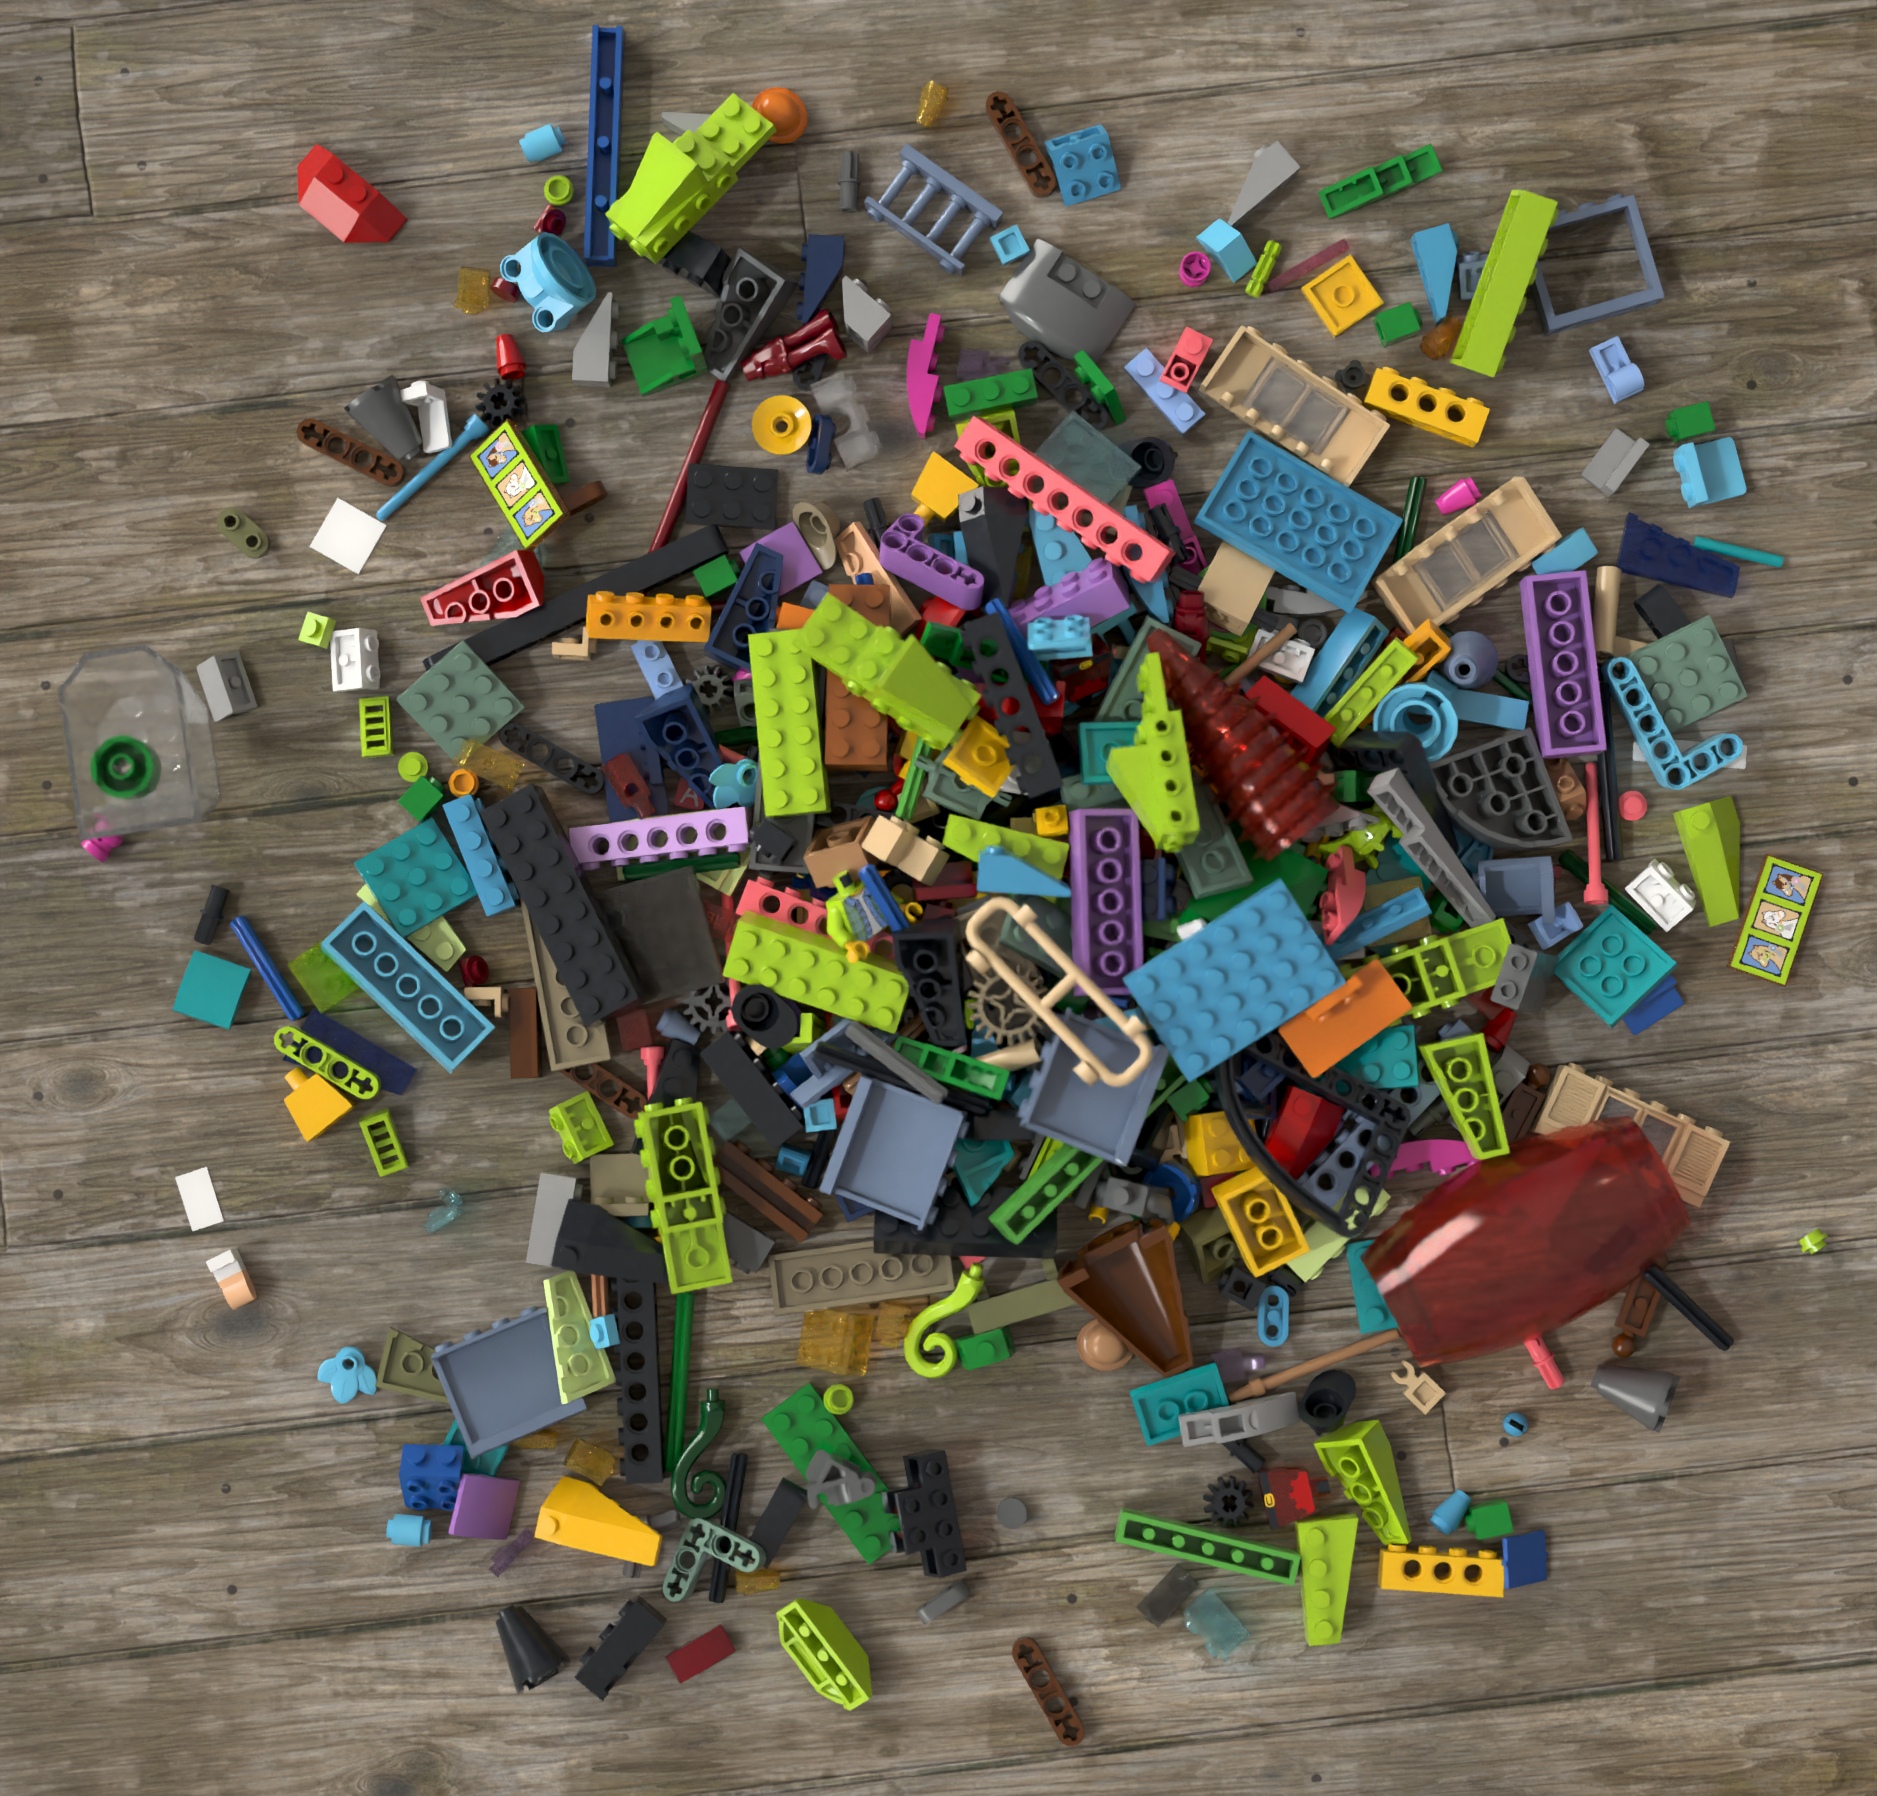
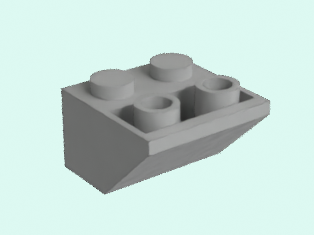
M845 276L842 279L846 335L867 354H870L892 329V319L889 313L891 309L880 298L872 299L867 294L868 288L857 278L852 281Z

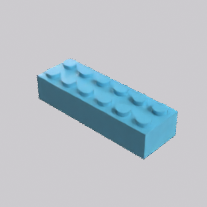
M365 901L321 943V950L450 1074L493 1033L495 1026Z

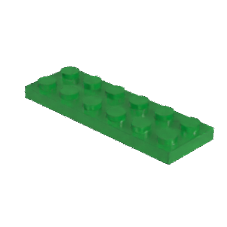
M809 1381L761 1417V1420L807 1482L805 1471L818 1449H822L829 1454H832V1452L859 1466L860 1472L871 1471L875 1474L876 1484L873 1494L858 1501L835 1506L834 1504H828L826 1494H817L868 1565H870L891 1549L888 1531L901 1529L898 1512L885 1514L881 1492L889 1491L890 1489L836 1416L826 1409L822 1397Z

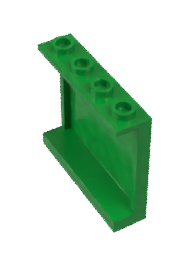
M1232 819L1229 825L1230 831L1253 881L1249 886L1197 900L1192 894L1178 920V923L1182 925L1192 922L1193 919H1202L1208 924L1280 878L1309 922L1318 907L1313 904L1315 898L1321 899L1328 887V883L1324 880L1329 870Z

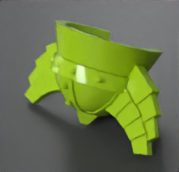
M1375 801L1371 808L1363 809L1362 811L1378 817L1379 823L1367 825V829L1362 831L1349 830L1342 838L1332 842L1320 843L1316 853L1323 854V859L1327 860L1343 844L1352 848L1354 863L1366 860L1369 867L1375 870L1379 865L1374 856L1376 850L1379 852L1384 851V843L1381 841L1388 832L1392 830V837L1400 839L1404 834Z

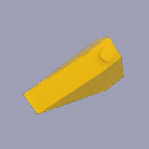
M562 1476L541 1506L534 1537L653 1567L657 1565L663 1537L661 1534L638 1517L630 1515L615 1500L609 1499L599 1492V1488L592 1483L569 1476Z

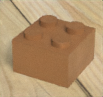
M872 815L821 828L816 831L803 856L816 888L824 886L829 888L836 887L832 878L848 870L852 879L860 881L862 879L858 871L868 864H873L876 867L879 858L861 847L875 824Z

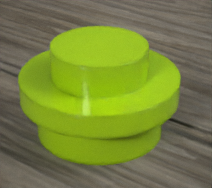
M557 175L549 178L545 183L544 195L551 204L562 206L570 202L574 195V188L568 178Z
M417 752L405 754L398 763L399 774L409 782H416L421 775L426 776L429 766L426 758Z
M1817 1228L1798 1241L1803 1247L1800 1250L1802 1253L1809 1251L1811 1255L1815 1254L1827 1245L1824 1240L1828 1235L1826 1233L1823 1234Z
M835 1384L826 1390L823 1401L829 1412L841 1415L852 1408L854 1397L852 1391L847 1386Z

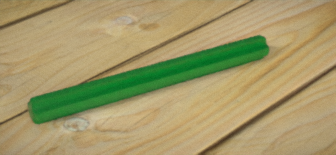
M692 1292L677 1294L664 1470L667 1472H673L674 1466L683 1451L695 1298Z

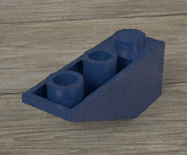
M808 234V243H802L801 261H806V273L800 272L799 290L804 291V302H798L797 320H802V325L814 319L843 274L844 236Z

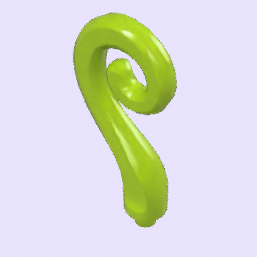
M973 1262L970 1270L962 1272L959 1282L951 1295L927 1307L909 1325L904 1339V1354L906 1361L916 1374L930 1379L940 1378L947 1375L955 1366L958 1350L950 1336L935 1332L926 1337L923 1343L925 1351L928 1352L936 1346H940L945 1352L944 1359L936 1364L928 1362L921 1355L920 1339L924 1331L931 1324L955 1314L973 1303L985 1282V1278L981 1276L984 1268L983 1265Z

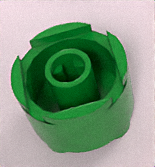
M125 735L113 736L102 742L103 744L92 755L90 762L92 779L106 794L123 800H138L156 790L162 772L161 761L155 749L146 742ZM127 763L130 764V770L123 773L122 767L127 766Z

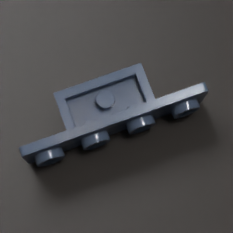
M843 1019L799 1053L813 1074L812 1077L790 1093L792 1098L803 1109L818 1102L822 1095L834 1086L841 1084L853 1072V1070L815 1058L814 1050L818 1042L822 1041L868 1058L873 1057L846 1036L847 1028L853 1023L851 1019ZM878 1028L871 1030L873 1034L889 1046L900 1035L898 1031L893 1034Z

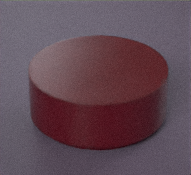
M501 277L495 278L490 287L491 291L497 296L512 303H516L521 295L518 286Z

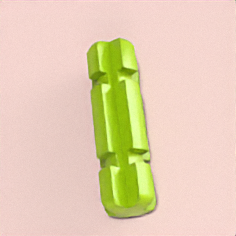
M1272 240L1267 242L1263 250L1264 254H1261L1251 276L1252 280H1249L1245 289V293L1254 298L1260 297L1264 288L1263 284H1266L1275 265V259L1278 258L1282 246Z

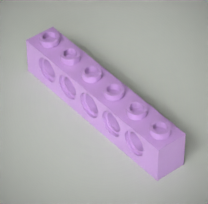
M737 807L569 828L570 845L583 870L591 871L600 869V864L611 863V867H623L624 865H629V860L640 859L641 863L656 862L658 857L669 856L670 860L688 858L687 853L699 852V856L717 854L718 849L728 848V853L734 851L744 852L746 851V846L751 845V838L748 834L753 827L751 809ZM724 824L727 834L722 840H717L715 838V829L719 825ZM695 828L697 839L694 843L688 844L685 835L688 830ZM662 832H666L668 842L664 847L659 848L656 843L657 836ZM636 835L639 840L638 847L634 851H630L627 847V842L630 837ZM607 839L610 845L609 850L606 854L601 855L598 850L599 843Z

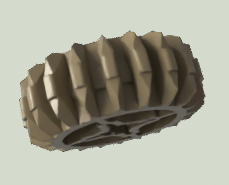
M1018 963L1015 974L1041 999L1040 995L1046 994L1049 991L1047 987L1040 990L1037 989L1036 985L1041 983L1043 979L1039 976L1032 982L1029 977L1033 974L1034 970L1029 968L1026 975L1020 974L1022 964ZM994 969L993 971L996 975L992 977L986 972L983 974V977L987 980L984 984L977 979L973 982L977 987L981 988L979 993L969 991V996L976 997L977 1003H968L967 1007L970 1009L977 1008L978 1010L977 1014L970 1016V1020L973 1021L980 1018L982 1023L977 1025L976 1030L981 1031L986 1026L989 1031L986 1033L985 1038L989 1040L994 1032L998 1034L996 1044L999 1045L1002 1042L1003 1036H1008L1009 1046L1014 1045L1013 1036L1016 1035L1019 1036L1021 1043H1025L1026 1039L1023 1033L1026 1031L1034 1038L1037 1034L1031 1027L1034 1024L1039 1028H1044L1045 1026L1043 1022L1038 1020L1039 1015L1028 1004L1021 1002L1018 999L1017 992L1014 990V1002L1024 1006L1025 1009L1017 1008L1015 1011L1012 1009V1013H1008L1007 1019L1004 1020V1006L993 1001V999L1001 1000L1003 997L1006 998V995H1010L1012 987L1009 985L1008 991L1001 996L986 993L987 989L994 982L1003 979ZM983 1002L994 1004L1000 1009L1001 1018L998 1027L994 1026L987 1019L983 1009ZM1023 1012L1032 1015L1031 1019L1024 1026L1015 1030H1007L1009 1020L1014 1013Z

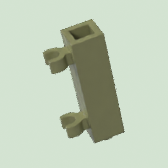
M1041 1259L1046 1275L1045 1280L992 1296L988 1295L984 1282L977 1300L967 1307L974 1334L983 1333L1078 1304L1065 1294L1058 1284V1273L1054 1259Z

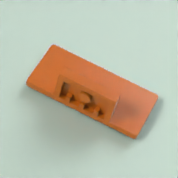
M1378 959L1369 962L1347 978L1344 985L1307 1007L1278 1028V1032L1312 1078L1319 1076L1412 1008V1005Z

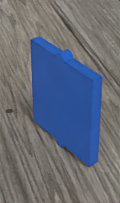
M1536 1530L1503 1538V1561L1501 1565L1504 1566V1588L1511 1589L1547 1580L1546 1558L1548 1553L1545 1546V1530Z

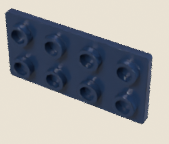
M653 697L600 703L594 706L601 760L606 770V773L604 774L603 772L610 822L638 818L634 811L636 808L642 818L669 814L662 756L647 745L634 719L635 715L654 702ZM617 792H618V794L620 795V797L622 798L623 802L625 803V807L623 806L621 800L619 799V797H618V795H617Z

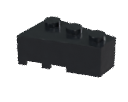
M640 1596L635 1602L630 1599L618 1612L621 1619L615 1626L609 1623L598 1636L602 1642L596 1649L590 1646L579 1659L582 1666L574 1678L601 1701L607 1697L611 1688L623 1677L630 1665L644 1651L667 1621L662 1614Z

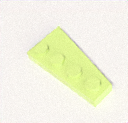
M365 884L356 895L390 923ZM444 916L407 937L408 940L448 973L468 951Z

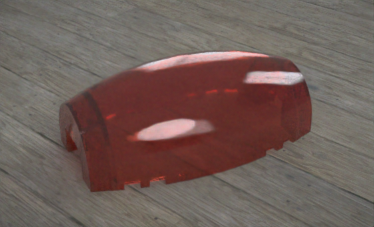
M1622 1116L1590 1121V1124L1578 1127L1569 1126L1561 1128L1562 1131L1548 1135L1542 1134L1516 1143L1509 1147L1510 1153L1476 1162L1422 1197L1424 1200L1410 1211L1407 1209L1400 1216L1401 1219L1388 1230L1385 1229L1359 1256L1370 1279L1385 1302L1401 1333L1400 1336L1418 1368L1457 1363L1496 1354L1536 1340L1572 1323L1601 1306L1634 1282L1661 1258L1690 1226V1219L1683 1200L1653 1145L1632 1118Z

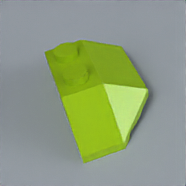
M797 1598L776 1613L779 1620V1634L782 1646L818 1693L833 1702L842 1704L849 1711L872 1697L868 1655L832 1607Z

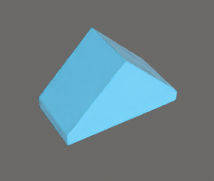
M1220 218L1196 237L1233 283L1237 282L1257 265L1242 234Z

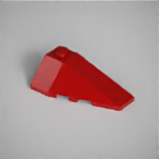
M533 549L515 550L421 597L420 600L431 626L519 617L542 605L544 575Z

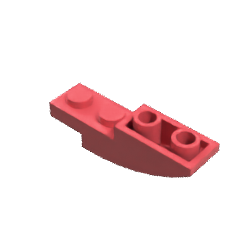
M1343 844L1334 854L1327 858L1325 868L1329 870L1327 874L1328 891L1322 895L1319 903L1322 912V929L1324 930L1325 944L1330 946L1355 919L1362 907L1365 896V873L1354 868L1352 848Z

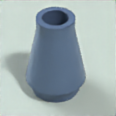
M666 1008L655 1026V1029L660 1031V1035L694 1046L701 1034V1031L694 1025H691L676 1009L672 1011Z

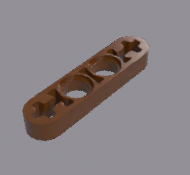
M1000 91L992 93L986 100L987 116L1030 192L1037 198L1049 197L1055 190L1056 183L1052 170L1009 95ZM998 100L1000 104L1004 102L1006 103L1004 105V113L1007 116V119L1003 121L1002 124L998 123L1001 122L1003 119L1000 111L998 109L994 111L992 110L994 108V101ZM1010 125H1017L1020 127L1022 134L1018 139H1009L1005 135V129ZM1030 150L1034 152L1036 161L1031 165L1022 164L1019 156L1023 151ZM1040 165L1043 167L1038 172L1043 180H1049L1046 190L1041 186L1035 187L1037 177L1033 171Z
M305 419L297 427V437L304 445L385 486L396 487L405 478V469L396 459L315 419ZM316 426L315 431L319 435L326 437L323 442V448L319 447L322 444L319 439L311 437L307 440L308 436L304 433L306 428L312 429ZM338 438L343 439L346 443L345 450L340 454H333L330 451L331 442ZM365 451L371 453V464L367 467H359L356 462L359 453ZM379 458L383 459L380 462L382 466L391 469L393 465L395 466V471L398 473L396 478L391 476L389 480H386L387 475L383 471L376 469Z
M546 1050V1060L550 1064L548 1050ZM598 1063L590 1064L593 1068V1075L588 1080H581L577 1076V1067L571 1068L570 1072L567 1070L559 1071L629 1118H638V1113L645 1111L644 1106L648 1103L647 1097ZM608 1079L615 1081L618 1085V1091L612 1097L605 1096L601 1091L602 1083ZM624 1087L629 1090L625 1095L632 1100L636 1099V1097L641 1099L639 1105L642 1107L641 1111L634 1110L632 1113L629 1112L630 1105L621 1100L620 1106L615 1103L622 1096Z
M1027 1636L1018 1638L1012 1646L1014 1661L1059 1740L1067 1746L1078 1745L1084 1738L1082 1721L1037 1642ZM1025 1644L1026 1647L1032 1646L1034 1648L1031 1650V1657L1034 1662L1039 1658L1042 1661L1032 1665L1028 1671L1024 1668L1030 1666L1026 1656L1022 1655L1019 1657L1018 1655L1021 1651L1020 1645ZM1037 1670L1046 1671L1049 1674L1048 1683L1043 1686L1034 1684L1032 1681L1033 1673ZM1054 1696H1058L1064 1701L1063 1709L1057 1713L1051 1712L1047 1708L1048 1700ZM1068 1712H1071L1072 1715L1067 1716V1720L1071 1727L1078 1726L1076 1737L1064 1736L1063 1733L1066 1731L1064 1723L1060 1720L1056 1724L1054 1720L1061 1719Z

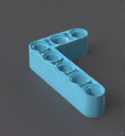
M1612 657L1603 662L1600 671L1604 682L1609 684V691L1660 786L1674 790L1683 789L1741 755L1743 751L1742 740L1735 734L1727 733L1715 734L1680 753L1631 660L1625 657ZM1617 662L1623 667V674L1618 679L1612 673V668ZM1630 689L1635 690L1637 694V700L1633 705H1630L1626 700V694ZM1645 715L1651 720V726L1647 731H1643L1640 726V721ZM1724 739H1728L1731 746L1729 752L1724 755L1721 752L1720 746ZM1658 742H1662L1665 752L1658 758L1654 753V747ZM1701 753L1705 761L1703 767L1697 769L1694 759ZM1672 768H1676L1679 776L1677 781L1671 784L1668 779V773Z

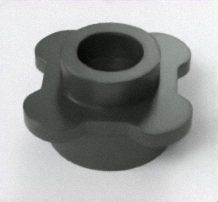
M1357 360L1350 361L1345 369H1340L1335 374L1336 381L1342 383L1346 394L1351 393L1355 395L1357 389L1362 386H1368L1371 381L1370 375L1366 374L1361 363ZM1351 375H1354V376L1356 377V379H1355V380H1351V379H1350V376H1351Z

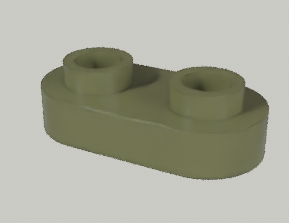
M233 507L226 508L220 512L217 518L219 531L242 553L250 558L259 559L269 552L271 546L269 536L245 513ZM235 517L236 524L233 527H228V519ZM256 537L258 544L255 547H250L249 540Z

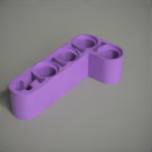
M913 513L903 514L883 533L880 543L879 563L884 569L961 609L974 610L980 606L984 585L982 574L922 543L924 520L919 515Z

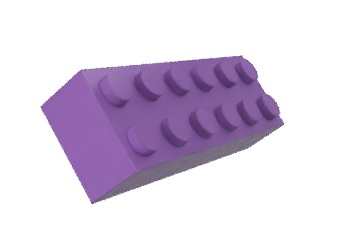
M1100 557L1090 562L1086 569L1078 573L1073 571L1061 578V582L1051 587L1046 585L1039 588L1034 593V596L1026 600L1019 599L1011 603L1008 612L1028 643V623L1034 622L1038 618H1050L1053 621L1064 620L1065 617L1070 615H1080L1083 618L1089 617L1091 628L1130 608L1128 584L1115 564L1106 558ZM956 667L961 677L973 685L985 682L984 678L977 679L973 670Z
M1586 570L1525 576L1519 582L1537 743L1542 759L1600 754L1607 750Z
M1078 809L1068 812L1073 962L1106 996L1133 995L1122 978L1143 965L1138 816L1133 809ZM1078 984L1074 986V996H1089Z

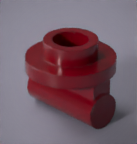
M547 204L532 229L538 234L547 232L559 236L565 228V214L551 204Z
M473 955L458 960L465 988L476 987L487 981L489 968L482 957Z

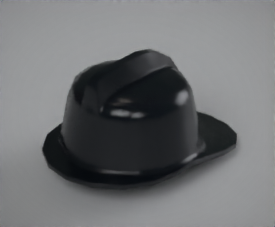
M1158 437L1128 440L1120 443L1113 450L1110 457V469L1117 481L1133 486L1132 488L1160 484L1171 476L1178 452H1173L1172 447Z
M760 984L748 985L738 991L732 1000L731 1012L734 1021L757 1043L766 1048L776 1049L784 1047L792 1041L797 1032L798 1022L796 1015L791 1007L771 989Z
M1330 1370L1317 1375L1309 1384L1299 1403L1298 1414L1301 1420L1315 1431L1317 1436L1322 1437L1324 1433L1334 1432L1344 1424L1346 1413L1355 1397V1381L1349 1374L1343 1371Z

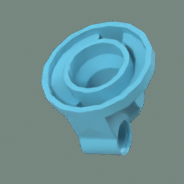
M543 232L518 253L506 256L501 262L500 272L502 276L509 282H518L522 295L534 307L533 324L541 332L565 329L569 325L570 319L596 297L597 290L594 279L586 264L575 250L554 234ZM518 262H519L520 265H521V273H520V274H519V272H518V270H517V264H518ZM550 312L553 315V324L549 320Z
M1431 670L1423 682H1407L1393 687L1378 704L1373 716V731L1411 732L1420 739L1428 762L1431 763L1439 760L1451 749L1458 734V714L1451 700L1458 686L1434 670ZM1413 705H1421L1431 712L1433 718L1425 725H1417L1409 719L1407 709Z

